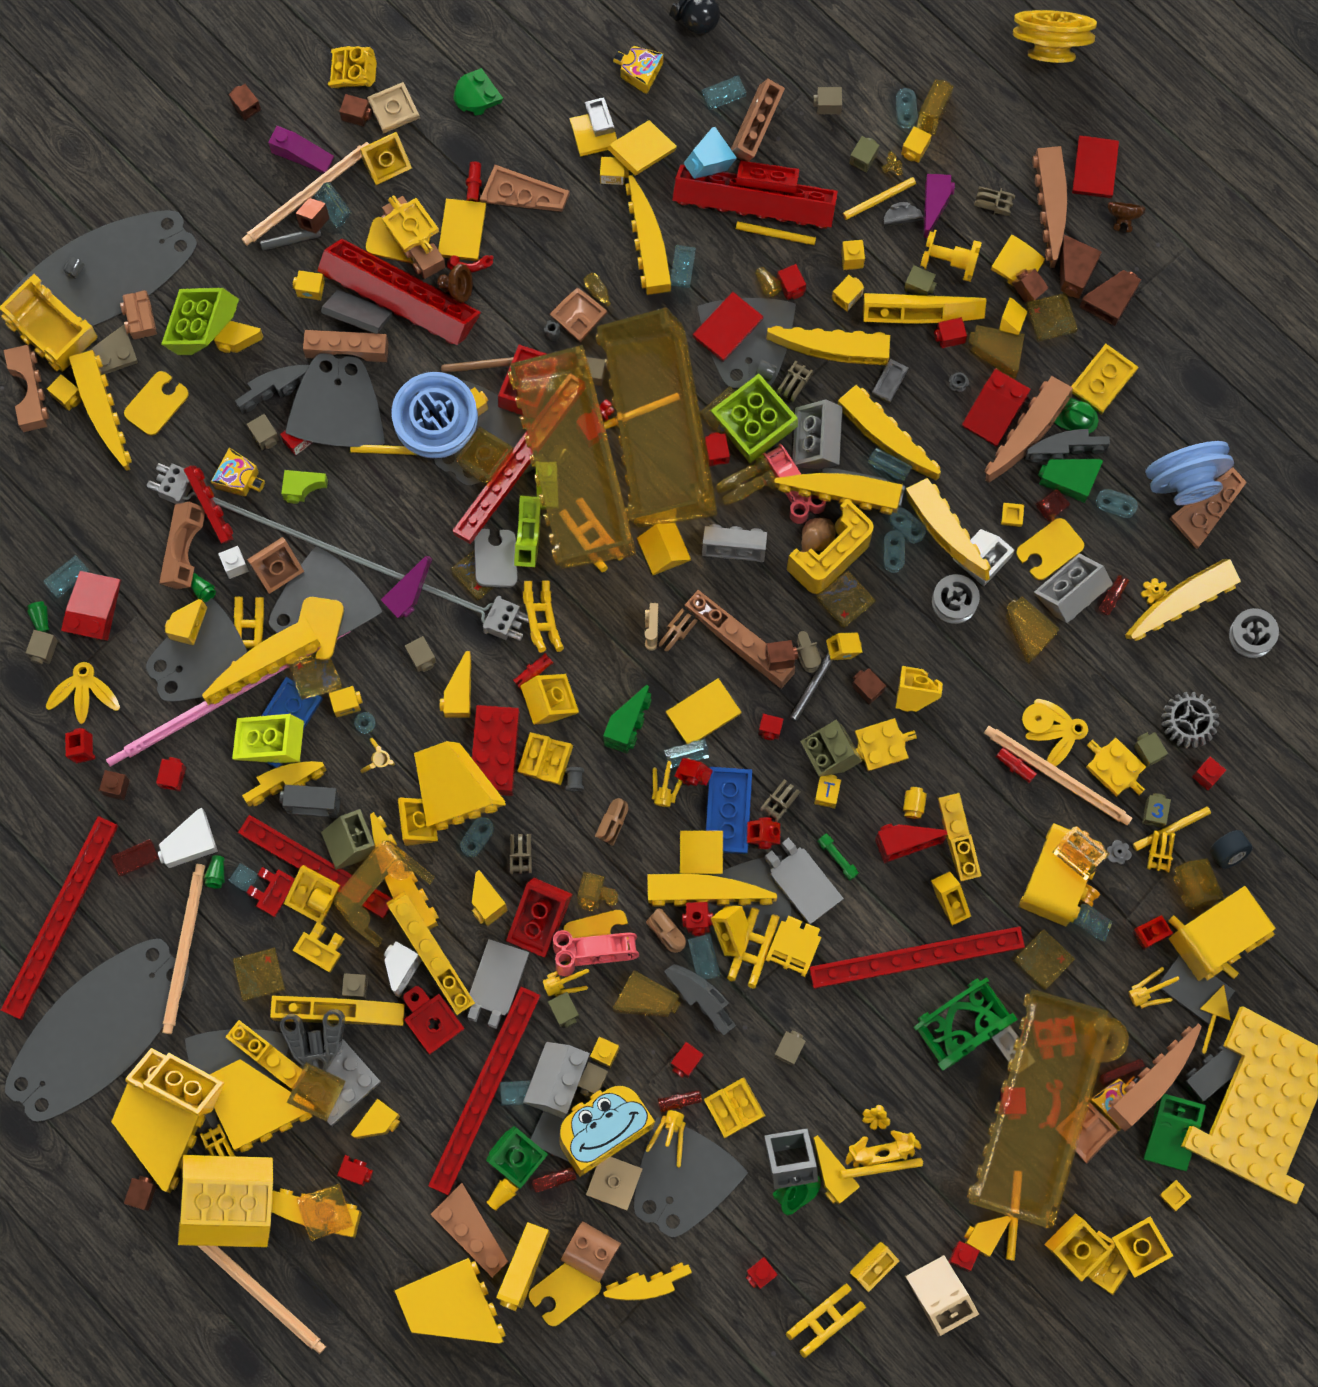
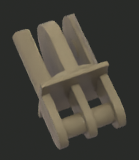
M979 186L974 206L992 210L994 215L998 213L1009 216L1011 214L1010 208L1013 206L1012 200L1015 199V195L1002 191V188L1000 191Z
M795 361L776 392L781 394L788 382L791 381L783 396L788 398L796 385H798L790 399L794 402L802 388H805L806 383L813 374V370L809 371L806 369V366H800Z
M801 631L797 638L799 647L797 648L798 658L806 672L814 673L818 670L821 663L817 642L811 644L808 633Z
M785 779L773 794H770V797L760 808L761 811L765 810L769 817H774L775 822L781 819L801 792L797 789L789 800L784 803L794 788L790 784L781 796L777 798L788 782ZM770 801L775 804L773 808L768 806ZM777 807L782 810L780 814L775 811Z
M510 834V874L520 871V874L523 871L532 873L531 834H527V853H523V834H518V853H515L514 834ZM513 860H519V865H513ZM522 860H529V865H523Z

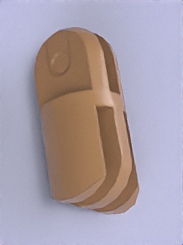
M683 608L668 624V632L659 642L661 648L671 635L674 636L664 651H669L678 639L683 640L698 622L697 619H694L683 632L681 629L692 616L688 613L679 625L675 626L674 624L685 611Z
M617 798L611 802L595 837L607 842L611 846L615 844L629 807L626 801Z
M658 908L649 917L646 924L669 951L674 953L681 952L686 945L684 935L663 909Z

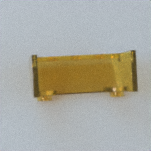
M384 840L375 847L336 894L334 905L351 927L378 948L383 939L368 927L370 914L362 907L364 902L388 874L395 879L404 880L414 871L428 884L433 882L435 876L396 844L389 840Z

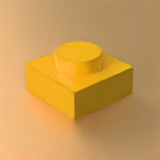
M1003 503L1001 525L1022 527L1024 505Z
M1177 1180L1159 1195L1174 1212L1192 1197Z

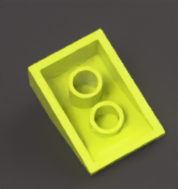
M291 714L237 718L232 759L272 763L300 762L304 721Z

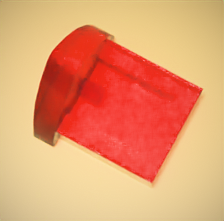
M1056 489L1043 500L1038 501L1036 506L1041 514L1048 521L1052 522L1056 516L1070 506V503Z

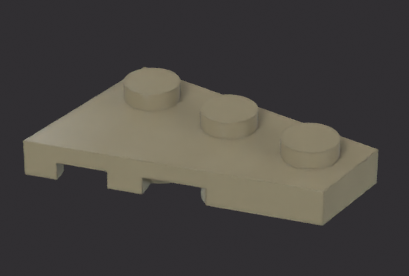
M122 325L90 349L94 351L96 356L100 355L103 367L100 370L102 375L138 363L131 340L126 333L125 325Z

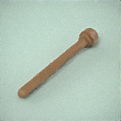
M513 357L444 364L441 366V371L446 373L510 366Z

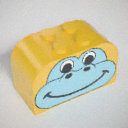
M614 1086L603 1093L599 1090L590 1096L591 1100L586 1104L581 1102L573 1107L571 1114L564 1119L560 1130V1147L579 1177L653 1129L654 1119L638 1095L630 1088Z

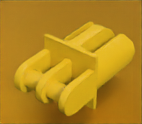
M1154 831L1147 869L1156 868L1157 871L1163 869L1169 872L1171 860H1173L1172 850L1175 834L1170 833L1167 852H1165L1167 832L1161 833L1158 850H1156L1159 832ZM1153 857H1157L1158 861L1152 862ZM1162 858L1167 859V864L1162 863Z
M220 1124L213 1130L212 1128L208 1129L209 1132L205 1134L200 1133L210 1156H216L214 1149L217 1150L219 1156H226L222 1145L225 1146L229 1156H235ZM221 1133L223 1138L217 1140L215 1135ZM212 1137L214 1142L209 1145L207 1140Z

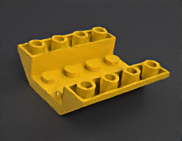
M183 1155V1183L178 1245L268 1247L273 1190V1158Z

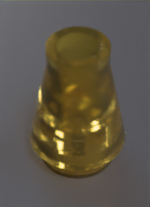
M760 267L756 270L755 275L758 278L763 293L768 295V297L777 295L782 289L781 282L768 272L765 267Z

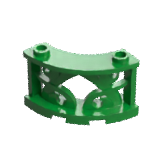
M978 978L967 985L969 987L967 990L951 999L931 1014L926 1012L917 1019L919 1023L913 1027L915 1031L918 1030L938 1059V1065L942 1071L957 1063L975 1050L977 1046L988 1041L1018 1020L1014 1013H1008L989 986L988 978L981 981ZM978 991L983 995L981 1000L975 998V993ZM969 996V1002H960ZM984 998L988 1002V1005L986 1007L981 1006L984 1002ZM946 1010H948L946 1019H944L943 1017L939 1016V1015H941L943 1012H945ZM957 1010H969L979 1013L975 1020L976 1037L963 1030L952 1032V1023ZM983 1016L986 1017L983 1021L988 1023L986 1028L980 1026V1020ZM937 1022L939 1028L933 1031L936 1033L944 1031V1036L935 1039L927 1026ZM963 1036L965 1041L963 1044H958V1038L952 1041V1037ZM944 1041L948 1056H946L938 1043Z

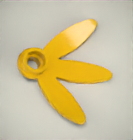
M87 662L78 663L74 667L73 676L67 678L55 688L46 704L48 710L55 708L76 688L74 695L75 713L78 722L83 724L89 709L90 688L96 697L109 708L115 711L120 709V705L113 692L101 680L94 677V668ZM82 669H87L85 674H80Z
M1036 699L1034 704L1042 703L1051 708L1054 714V721L1060 725H1052L1048 731L1040 734L1028 732L1025 737L1034 741H1046L1062 737L1047 758V762L1056 767L1068 755L1075 740L1083 739L1087 735L1088 726L1081 719L1072 720L1056 704ZM1075 726H1080L1081 732H1077Z

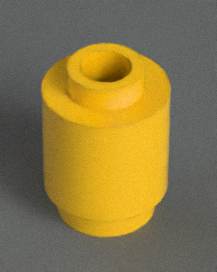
M910 787V790H906L903 806L905 817L921 819L922 814H924L927 793L923 792V788Z

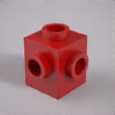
M768 817L747 822V843L759 845V849H771L772 845L780 844V823L773 822L772 818Z
M708 902L686 903V914L682 916L683 927H687L688 933H692L693 936H703L705 933H709L710 926H713L711 920L713 913H710Z

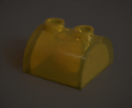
M479 426L456 457V461L471 476L488 484L514 449Z
M1208 858L1188 861L1174 869L1176 872L1174 882L1178 887L1182 886L1184 891L1182 901L1185 906L1196 909L1224 898Z
M306 1062L287 1103L327 1121L346 1081Z

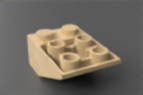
M945 1256L905 1276L937 1336H941L979 1315L969 1294Z

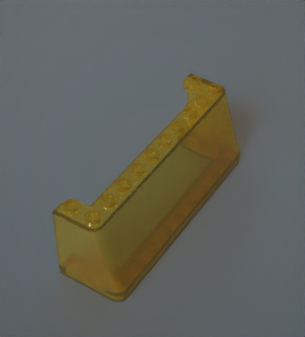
M665 307L597 326V344L602 346L604 351L607 352L608 359L605 360V363L611 375L609 386L614 393L612 404L617 410L615 422L617 427L620 428L621 435L618 436V439L624 451L622 462L627 469L625 480L627 485L630 486L631 492L628 494V507L625 508L628 520H631L639 528L654 526L655 524L681 522L717 515V506L688 344L682 323ZM636 412L633 415L626 417V414Z
M583 345L511 363V371H508V376L513 390L517 389L519 396L515 397L518 409L522 408L523 416H520L522 427L527 428L528 435L525 436L527 447H531L533 452L532 455H529L532 467L537 469L538 474L534 475L537 487L541 486L543 494H539L542 507L546 506L547 509L544 518L546 525L551 526L552 533L549 534L551 545L555 547L551 549L556 566L560 565L564 569L637 555L591 369Z
M1031 989L1030 994L1026 993L1023 1006H1026L1027 1016L1022 1017L1019 1028L1022 1030L1020 1038H1016L1013 1050L1016 1051L1014 1059H1010L1007 1071L1010 1074L1008 1081L1004 1080L1001 1088V1093H1004L1002 1102L998 1101L995 1114H998L995 1123H991L989 1135H991L990 1143H986L982 1156L985 1157L983 1166L979 1165L976 1178H979L974 1186L970 1185L967 1198L970 1199V1204L1053 1229L1112 1027L1113 1016L1109 1011Z

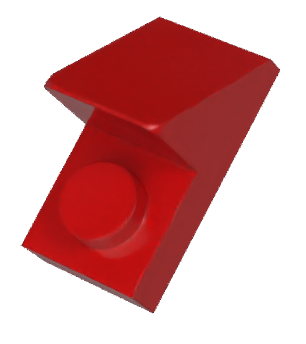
M1162 915L1133 930V934L1143 950L1173 934Z

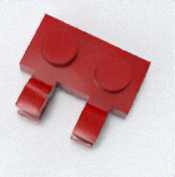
M262 867L258 875L260 878L270 882L267 889L263 893L250 886L246 893L259 901L256 905L257 908L275 918L284 904L295 878L279 869L276 874H273Z

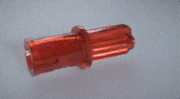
M1118 575L1111 589L1106 591L1107 595L1099 607L1101 613L1110 615L1117 601L1121 600V594L1130 582L1126 577L1122 579L1123 576Z
M697 1090L684 1094L677 1092V1095L659 1098L660 1111L662 1113L678 1108L682 1110L683 1106L702 1102V1095Z
M573 1166L555 1173L551 1171L552 1174L534 1179L532 1184L535 1192H540L555 1186L559 1188L558 1185L576 1180L577 1178Z

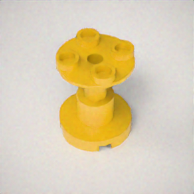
M934 230V232L930 231L926 243L929 251L924 252L920 266H923L924 270H926L930 256L950 261V266L964 269L963 280L971 282L982 242L974 240L971 250L955 246L953 250L934 245L937 230Z

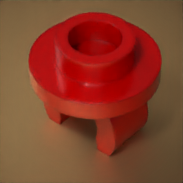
M607 399L600 406L598 404L593 406L595 409L593 412L599 421L607 422L609 420L608 416L615 411L611 407L612 403Z

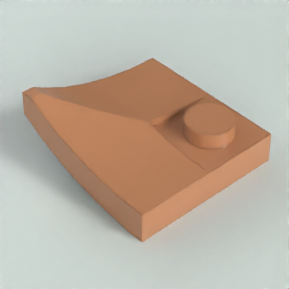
M576 288L550 313V317L581 342L607 314V310L582 290Z
M1087 1099L1055 1128V1131L1086 1164L1118 1132Z

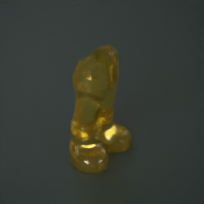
M764 455L758 456L753 466L749 465L741 471L732 474L715 487L718 493L733 489L732 492L722 498L724 505L738 502L755 491L762 489L763 486H769L772 490L778 489L774 483L776 477L773 471L770 470ZM764 473V474L761 475L760 477H756V478H754L753 480H751V481H749V482H747V483H745V484H742V483L745 482L746 480L755 477L756 474Z

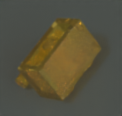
M1077 826L1073 827L1062 838L1053 851L1058 858L1085 880L1110 855L1104 849L1105 846L1095 842L1089 837V833L1086 830L1082 831Z
M583 872L577 895L578 904L582 905L581 908L591 911L594 908L599 909L601 900H605L609 906H615L618 903V893L614 889L605 887L604 876Z

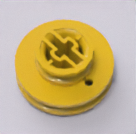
M1032 10L1019 12L1014 17V21L1019 26L1013 29V36L1035 44L1033 49L1028 50V57L1035 60L1055 63L1072 62L1075 60L1076 55L1070 51L1071 47L1089 45L1095 42V35L1090 31L1096 28L1097 21L1088 16L1062 11Z

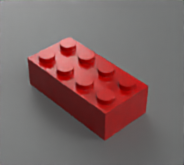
M477 705L472 759L500 795L513 796L520 720L519 708Z

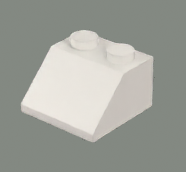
M396 941L394 945L390 944L384 956H386L385 964L391 989L400 998L422 960L417 953Z

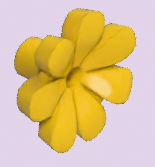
M1156 578L1151 579V583L1144 582L1143 588L1146 590L1141 592L1142 598L1148 597L1147 603L1152 605L1154 601H1157L1168 592L1164 590L1167 584L1165 582L1158 583Z
M877 1105L876 1108H871V1110H864L863 1116L865 1117L862 1121L866 1124L871 1123L869 1126L871 1129L876 1130L877 1126L881 1129H886L890 1125V1119L886 1117L887 1112L884 1111L883 1106Z

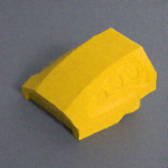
M346 46L331 49L332 65L330 81L328 82L329 87L340 88L365 85L371 87L375 82L377 66L372 48Z

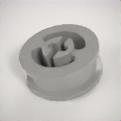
M958 574L946 576L935 587L932 596L933 610L941 620L947 623L959 624L966 622L974 615L980 600L979 590L976 584L966 576ZM942 593L947 594L945 604L950 603L948 608L942 602ZM966 593L970 598V605L968 606L964 604Z
M1261 609L1243 611L1236 617L1229 630V640L1232 647L1239 654L1248 658H1258L1266 655L1275 645L1279 636L1276 620L1271 614ZM1248 621H1254V622H1256V624L1254 625V627H1253V622L1249 623L1246 628H1242V627H1241V624H1243V623H1245V622H1248ZM1262 638L1266 639L1265 644L1255 646Z

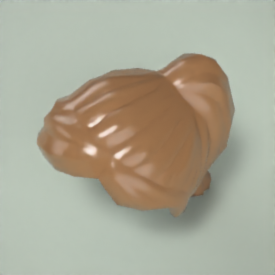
M814 518L807 521L802 529L801 552H808L811 548L815 552L826 549L835 540L836 529L834 523L827 518Z

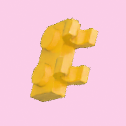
M317 922L310 935L303 932L293 951L331 973L342 955L337 952V949L345 938L335 933L328 946L318 939L327 928Z

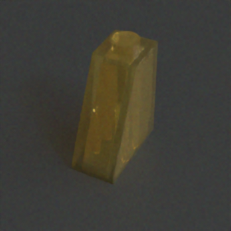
M934 80L921 107L917 128L936 135L952 96L953 85L944 80Z
M976 325L975 331L970 332L968 344H972L971 352L1009 377L1016 379L1025 334L1020 333L1016 335L999 329Z
M1021 596L1018 600L1013 599L1006 607L1008 609L1006 619L1025 660L1030 664L1057 635L1059 628Z
M634 970L613 1006V1011L616 1013L669 1017L671 1012L674 1014L677 1012L681 1002L678 1001V994Z

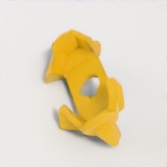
M895 1130L891 1131V1135L895 1138L894 1142L869 1148L865 1147L868 1137H862L856 1144L849 1146L846 1164L848 1165L853 1161L854 1167L859 1168V1164H863L865 1167L902 1158L906 1160L908 1154L910 1157L914 1156V1147L921 1149V1144L915 1139L913 1133L905 1134ZM881 1150L889 1151V1155L886 1157L876 1156Z

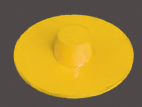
M1032 704L1023 713V724L1032 733H1044L1054 723L1053 711L1045 704Z

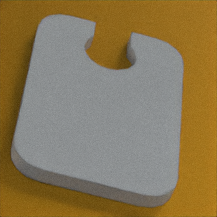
M481 529L474 539L476 582L480 586L513 587L517 582V566H514L515 534L510 530H500L499 537L502 543L499 546H493L488 541L490 529Z

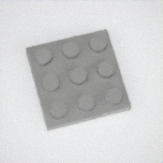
M342 1039L340 1051L322 1075L314 1076L302 1065L300 1066L307 1074L298 1084L297 1088L326 1121L333 1126L376 1088L381 1081ZM316 1059L312 1062L315 1070L320 1071L324 1068L321 1060Z

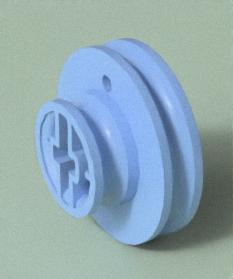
M428 372L413 377L400 388L392 405V421L399 440L408 450L422 457L443 458L453 455L469 443L476 431L478 413L474 396L465 383L447 373ZM429 410L432 411V413L434 414V416L437 418L438 421L441 419V423H442L443 428L439 425V423L436 421V419H435L433 416L430 417Z
M1223 441L1199 443L1179 449L1156 460L1145 471L1147 478L1152 480L1150 483L1152 492L1171 493L1177 491L1178 494L1173 499L1176 505L1193 504L1218 494L1223 489V485L1219 481H1214V479L1227 472L1234 465L1233 458L1227 455L1229 452L1228 444Z

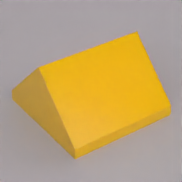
M397 132L360 148L362 160L375 185L412 169Z
M676 523L655 524L637 537L652 575L691 561Z
M398 798L402 838L405 846L437 842L436 828L426 826L422 799Z

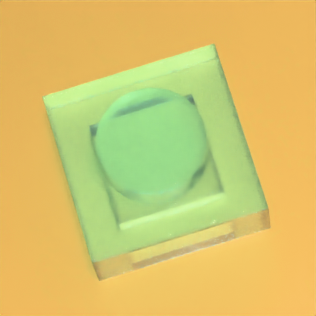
M240 863L229 879V882L247 892L259 875Z

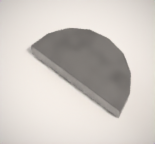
M899 202L892 205L886 212L884 227L920 221L924 217L920 209L910 205L908 202Z

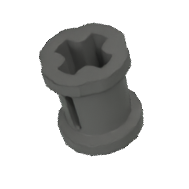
M566 768V773L568 774L566 791H583L582 773H584V768Z

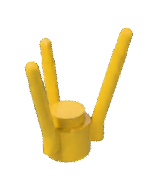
M370 738V742L376 752L372 754V763L361 769V773L375 767H385L387 764L394 766L395 763L393 760H390L389 754L381 750L377 742Z
M671 761L667 762L663 787H659V790L657 768H653L652 799H654L655 805L670 807L671 803H675L676 795L682 785V782L678 780L672 794L671 789L667 788Z
M589 969L577 972L563 979L560 976L556 977L559 975L557 971L548 974V978L543 980L548 996L555 994L558 997L566 992L574 993L587 990V986L563 988H565L564 983L589 973Z
M1163 967L1159 968L1140 983L1132 986V990L1128 991L1135 1007L1140 1006L1142 1009L1151 1005L1172 1002V998L1148 1001V999L1151 998L1150 993L1178 981L1179 977L1169 979L1149 989L1143 987L1164 971Z
M668 1110L667 1115L662 1116L661 1123L646 1148V1152H649L664 1126L665 1129L669 1130L665 1146L669 1147L673 1132H678L679 1129L677 1148L678 1168L681 1167L683 1131L686 1124L683 1122L684 1115L682 1113Z

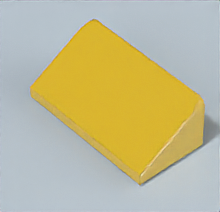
M1009 298L999 330L1019 335L1028 311L1013 298Z
M879 1242L850 1271V1274L869 1292L899 1260L886 1245Z

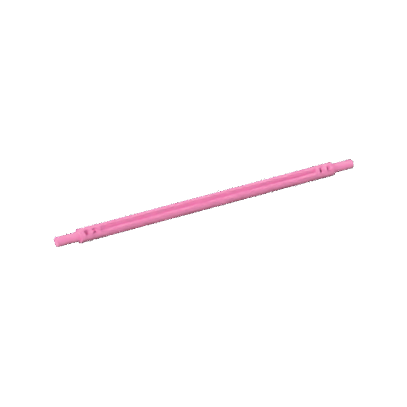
M299 657V659L296 662L306 657ZM286 664L280 667L276 673L263 676L257 683L244 686L241 691L236 694L227 695L217 704L208 705L206 701L200 703L124 746V750L106 759L107 763L111 767L128 756L130 758L293 664Z

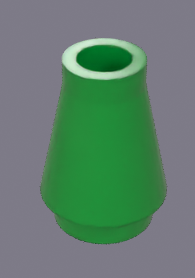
M193 573L191 588L197 598L205 603L211 598L213 599L216 595L214 585Z
M44 601L27 605V613L35 629L41 632L49 631L48 611Z
M212 856L203 878L205 886L219 889L225 883L224 857Z

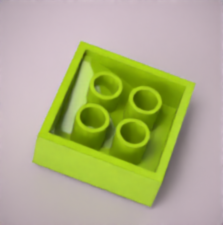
M224 288L179 289L162 345L177 355L195 354L208 346L230 322L236 311L239 299Z
M757 374L711 410L733 444L749 463H752L798 427L796 415L760 374Z

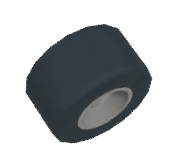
M1236 830L1218 839L1211 846L1210 853L1220 868L1226 869L1243 861L1251 853L1253 847L1244 833Z

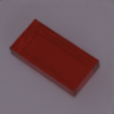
M151 839L111 856L120 877L159 860Z
M1138 1059L1102 1074L1099 1078L1100 1082L1104 1085L1145 1067L1142 1059Z

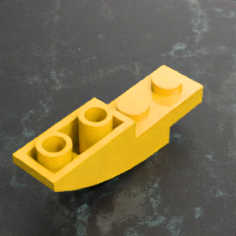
M312 761L277 767L256 777L260 785L242 796L249 807L252 805L257 806L264 802V798L270 794L276 795L281 792L285 785L306 786V782L311 779L317 780L324 775L323 772L327 770L323 762Z
M960 793L938 798L943 827L948 833L946 838L960 881L980 877L981 872L972 836L969 834Z
M240 1020L226 1035L230 1042L293 1091L307 1074V1072Z
M679 1263L670 1268L672 1271L663 1275L662 1272L651 1276L650 1282H647L644 1274L640 1276L637 1272L626 1277L627 1282L621 1285L617 1281L606 1286L607 1291L603 1293L606 1298L615 1300L651 1299L675 1291L672 1282L692 1274L689 1265L684 1266L683 1263Z

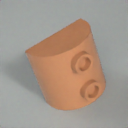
M283 537L247 559L269 594L304 572Z
M582 1222L567 1246L561 1261L599 1283L621 1243L589 1224Z

